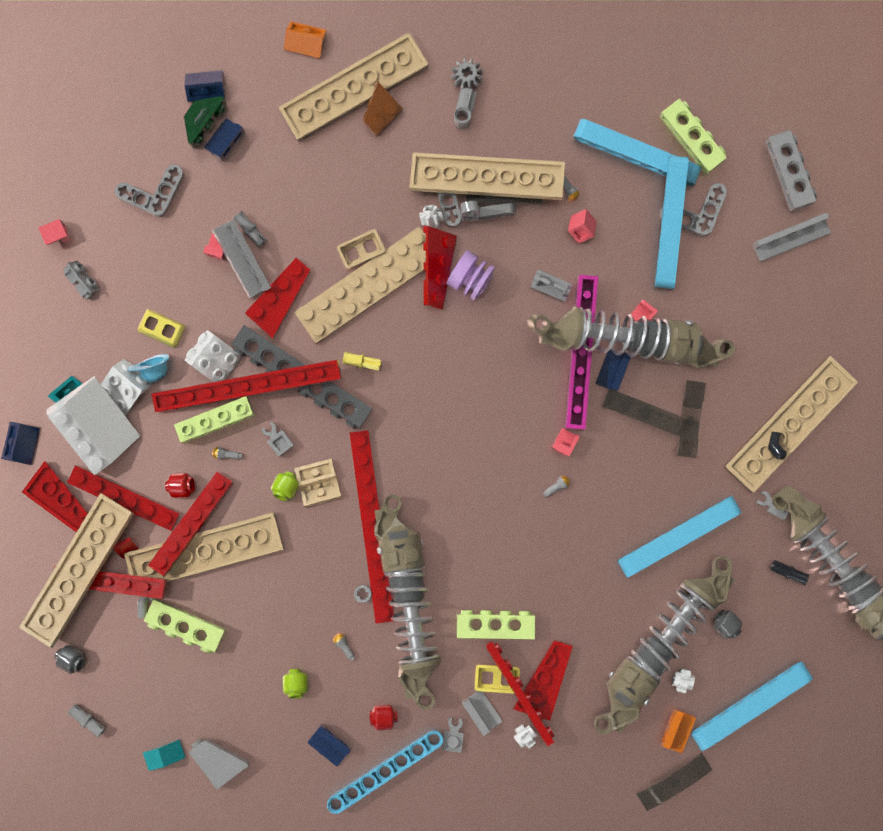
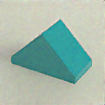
M70 376L53 390L48 397L56 403L81 386L82 383L75 377Z
M180 739L143 752L149 771L163 768L186 758Z

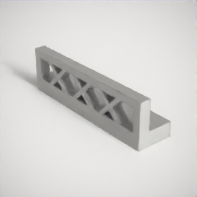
M828 213L756 241L753 244V248L759 262L830 234L831 231L826 222L829 218Z
M231 220L212 230L248 298L270 289L271 287L236 222Z

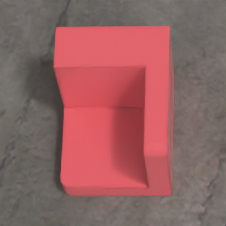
M585 209L571 216L568 231L578 243H581L595 236L597 221Z
M60 219L38 228L46 245L59 240L63 242L70 240L64 222Z
M212 234L208 246L205 245L203 253L206 256L224 261L225 254L216 237Z
M642 300L631 315L634 321H639L642 316H645L647 320H651L658 310L645 300Z
M562 428L552 449L569 457L580 436Z

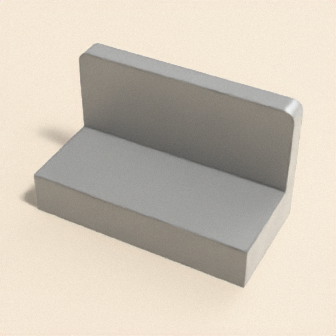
M477 691L462 701L463 706L483 736L487 735L492 728L502 722L483 691Z

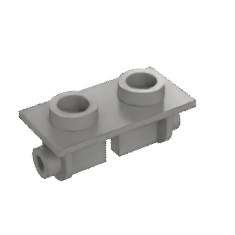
M78 261L67 263L68 266L63 269L64 275L72 284H75L77 281L79 282L75 288L83 298L89 299L92 297V293L100 291L96 281L86 273L81 263Z
M537 270L530 287L565 302L573 284Z

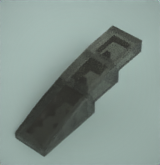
M609 389L602 406L605 409L617 412L625 417L678 436L684 418L611 389Z

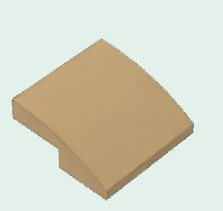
M332 459L294 468L305 508L342 498Z

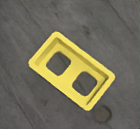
M147 309L137 330L139 333L172 348H176L186 326L151 309ZM150 316L158 319L154 330L145 327V323ZM167 324L175 327L172 338L162 335Z
M476 666V691L514 694L510 686L501 684L502 673L497 666ZM513 667L511 673L514 678L518 676L520 679V669ZM484 671L493 673L492 684H483L481 682Z

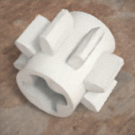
M427 205L423 208V212L419 213L422 225L426 224V226L436 228L440 225V221H443L441 208L437 209L435 205Z
M681 668L680 672L675 671L672 686H676V691L686 694L687 690L693 689L695 676L691 675V671Z
M520 725L515 729L517 734L514 738L521 748L527 746L530 749L536 744L534 739L538 736L530 725L527 727Z

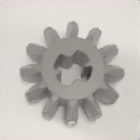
M463 58V64L457 61V67H452L454 74L451 75V79L456 80L454 85L458 86L461 84V89H464L465 86L472 89L471 85L477 88L478 82L483 79L480 76L483 74V69H478L480 63L478 62L473 65L474 59L472 58L469 63L466 58ZM467 71L470 72V75H468V77H464V74H466Z

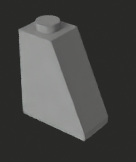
M208 738L204 741L201 739L197 740L191 745L193 749L189 752L217 790L250 764L245 758Z

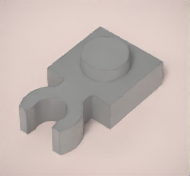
M270 422L272 431L267 432L264 428L261 430L263 434L271 437L267 443L280 457L292 448L294 444L283 430L277 433L276 425Z
M761 491L760 494L764 495L766 500L764 502L757 500L756 503L760 506L767 505L768 509L766 512L785 520L789 512L776 509L770 494Z
M449 717L448 725L450 731L444 730L442 750L461 753L464 732H458V730L462 727V718L459 719L458 725H453L452 717Z

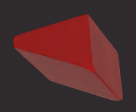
M128 537L116 544L113 549L121 558L125 559L124 553L139 550V547L133 538Z

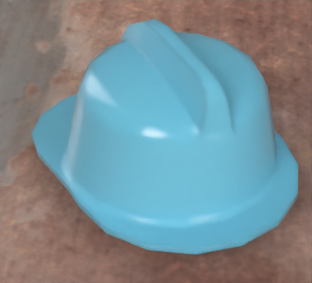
M160 354L150 357L141 363L128 367L127 370L140 371L146 381L156 382L167 373L166 361L169 359V355Z

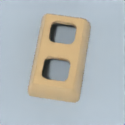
M375 229L337 246L342 261L348 269L385 252V248ZM373 240L377 247L371 253H367L363 246L364 242ZM351 248H356L359 253V258L354 261H350L346 254V251Z

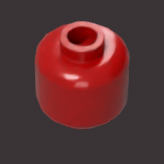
M174 473L165 482V489L173 498H187L195 491V480L188 473Z
M376 705L372 711H369L370 726H373L377 731L391 730L394 727V723H398L397 711H393L391 705Z

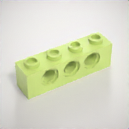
M679 98L662 111L659 117L697 165L702 167L701 170L705 175H707L726 160V152L720 145H716L713 141V135L709 131L704 130L701 120L697 116L694 117L690 112L689 105L685 101L682 102ZM678 118H685L687 124L681 125L678 122ZM691 132L697 133L698 136H699V139H697V140L692 139V138L690 137V133H691ZM702 147H708L711 154H704Z
M245 396L174 424L180 442L185 444L254 417L255 414L249 398Z
M157 599L152 601L144 619V622L148 623V627L154 630L163 629L166 631V635L173 638L179 636L183 638L182 642L193 646L195 643L201 646L200 650L209 654L212 651L216 652L226 632L224 628ZM165 614L171 617L169 625L164 624L162 621V617ZM182 622H186L189 625V630L186 633L180 630ZM199 630H204L207 633L205 640L198 638Z
M461 610V614H457V638L535 639V615H531V611H519V615H511V611H500V614H492V611H480V614H473L472 610ZM474 619H479L482 622V626L478 630L471 627V621ZM494 619L501 621V627L498 630H493L490 627V623ZM514 619L520 621V628L517 630L510 628V622Z

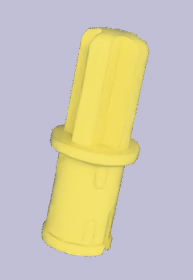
M344 353L343 364L358 366L359 369L364 367L380 370L381 368L380 359L366 357L364 354Z

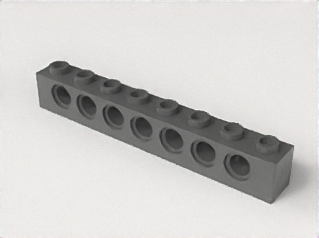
M243 325L231 343L235 347L233 351L242 357L244 354L251 357L250 362L258 367L260 364L267 368L266 372L280 370L281 365L285 363L289 364L290 368L305 365L245 325ZM251 343L258 344L256 352H249L248 348ZM268 353L274 354V360L270 363L264 360L265 355ZM331 381L297 387L299 394L305 398L308 395L315 399L313 403L322 409L324 406L331 409L329 412L331 415L338 419L340 416L347 420L345 424L353 429L356 427L361 429L373 411L371 407ZM316 384L322 385V392L319 394L312 392V388ZM333 394L339 398L338 402L334 405L328 402L329 396ZM347 405H352L355 411L351 415H346L344 408Z

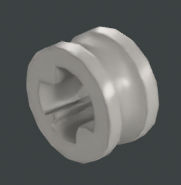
M365 585L357 587L354 591L355 599L361 603L367 602L372 595L370 588ZM361 588L368 592V597L365 596L366 599H361V596L357 595Z

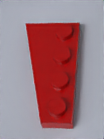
M423 226V233L426 234V242H423V251H426V262H423V270L426 272V279L423 281L424 306L443 310L448 286L446 283L450 276L457 235L430 226Z
M296 257L270 285L271 288L264 291L245 314L274 339L277 334L276 332L283 323L287 312L311 270Z
M46 461L43 462L22 491L24 495L76 533L88 515L87 510Z
M555 640L523 691L524 694L529 693L534 701L531 704L534 710H539L544 719L548 721L551 720L573 648L571 645ZM517 701L513 709L526 713L520 702Z

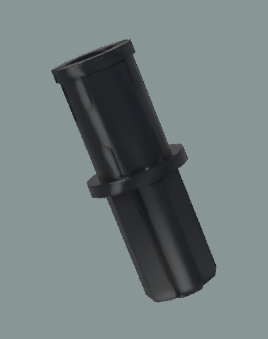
M774 560L770 566L771 571L786 577V580L791 579L803 586L806 585L809 579V574L795 569L793 565L790 567Z

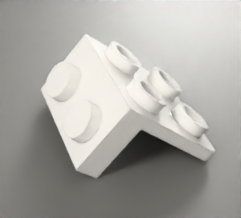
M207 330L199 336L195 347L187 352L184 361L211 381L216 382L227 378L240 361L241 355L233 351L234 349Z
M125 359L112 366L101 385L123 414L127 415L138 397L150 389L153 383L146 381L139 371H128L127 368L132 366V364Z

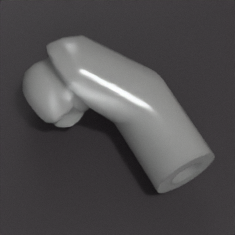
M142 596L137 602L139 618L146 617L147 603L155 598Z

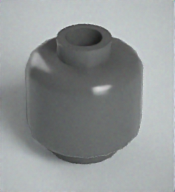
M722 610L713 619L714 629L724 639L731 637L734 639L742 632V621L733 611Z
M70 645L58 649L55 654L56 666L69 674L79 672L84 666L85 658L83 652Z

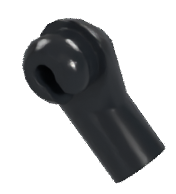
M772 431L768 450L774 458L783 460L786 458L787 452L779 444L781 433Z

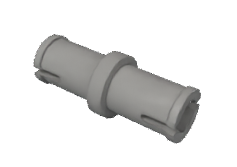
M242 211L234 216L233 220L236 221L244 230L243 233L248 235L257 247H260L267 241L256 228L257 225L255 223L252 224Z
M77 704L73 705L68 712L69 715L81 723L80 726L82 728L86 727L97 738L106 729V727H103L93 718L91 713L87 714Z

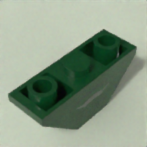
M222 96L196 100L184 115L188 143L193 149L196 145L199 146L202 143L205 132L213 128L214 120L218 114L221 115L225 111L226 101Z

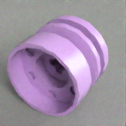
M467 250L455 266L446 284L455 290H458L464 284L466 288L463 295L467 296L472 289L473 293L470 299L475 301L490 283L495 267L490 265L485 271L484 268L487 261H483L478 267L476 265L478 256Z

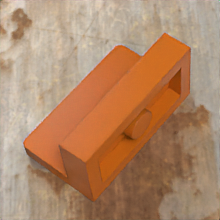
M290 21L286 28L284 50L320 58L327 30Z
M674 708L660 745L669 750L672 749L683 753L696 718Z

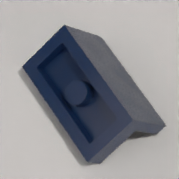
M222 70L185 74L184 87L187 102L219 96L225 98Z
M225 118L204 148L223 161L245 131L238 123L235 124L228 118Z
M610 349L602 364L596 385L617 392L631 357L626 352L616 355Z
M10 422L1 459L30 465L39 428Z
M322 724L308 741L311 747L335 766H338L352 749Z

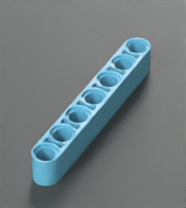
M580 119L573 136L577 141L664 176H667L669 155L675 156L586 119ZM690 161L688 162L686 185L695 186L702 167Z
M669 155L655 288H675L689 157Z
M730 496L618 560V563L628 578L733 519L742 512L733 496Z
M799 662L694 730L691 736L701 751H704L809 683L813 677L804 663Z
M437 729L429 730L332 794L327 802L328 810L334 814L342 812L439 748L443 743L442 733ZM437 734L440 740L438 743L433 744L429 741V736ZM415 745H421L424 751L421 754H415L412 749ZM398 756H405L407 763L399 765L396 761ZM382 767H389L391 773L388 776L382 775L380 773ZM371 777L375 783L373 786L368 787L364 784V779ZM355 788L358 791V795L350 797L347 793L348 789ZM333 799H339L342 803V806L339 808H334L331 804V801Z

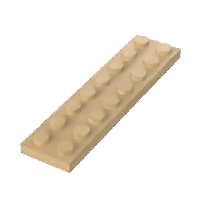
M407 33L278 108L297 141L369 101L372 98L376 82H379L388 90L428 67V63L411 34Z
M413 153L409 189L410 191L562 200L565 162Z
M420 226L387 248L384 253L377 255L294 312L316 344L424 271L423 262H426V251H423V242H426V235Z
M829 356L724 467L748 490L754 493L785 460L774 458L768 450L771 432L781 433L779 444L787 452V458L854 388L858 381Z
M100 493L19 628L48 647H54L134 515L133 512Z
M273 512L197 533L165 578L148 566L164 543L124 553L130 575L165 579L169 582L281 551L284 548Z

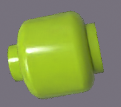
M288 471L277 474L271 486L273 496L281 501L292 499L299 487V482L295 479L296 475Z
M291 669L288 674L283 676V693L288 695L290 699L304 697V694L308 692L307 675L301 673L300 669Z

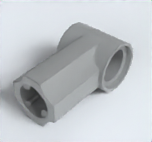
M464 88L460 90L454 113V124L457 128L465 129L470 125L477 92L472 89ZM459 115H465L467 119L465 121H460L457 117Z

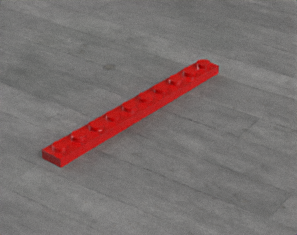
M336 359L151 393L155 412L337 380L341 379L342 376L339 361Z
M369 430L351 432L349 434L375 623L393 621L391 617L394 615L393 606L388 603L392 600V596L386 589L389 586L388 577L384 575L381 557L377 551L379 547L378 540L374 535L376 525L375 510L380 509Z

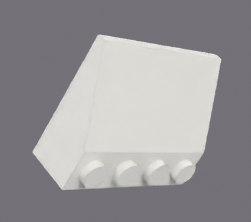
M95 376L46 409L48 418L94 475L110 465L140 437V434Z

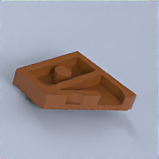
M376 82L374 85L375 89L372 98L369 99L368 109L362 120L376 136L403 109L379 82Z

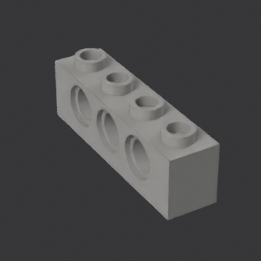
M791 130L769 137L766 140V144L790 211L792 212L814 204L817 194L814 187L811 188L809 182L810 174L803 166L804 158L802 153L798 152L796 136L792 135ZM782 149L789 150L790 156H784ZM788 167H794L797 173L791 174ZM795 184H800L803 187V192L796 191Z

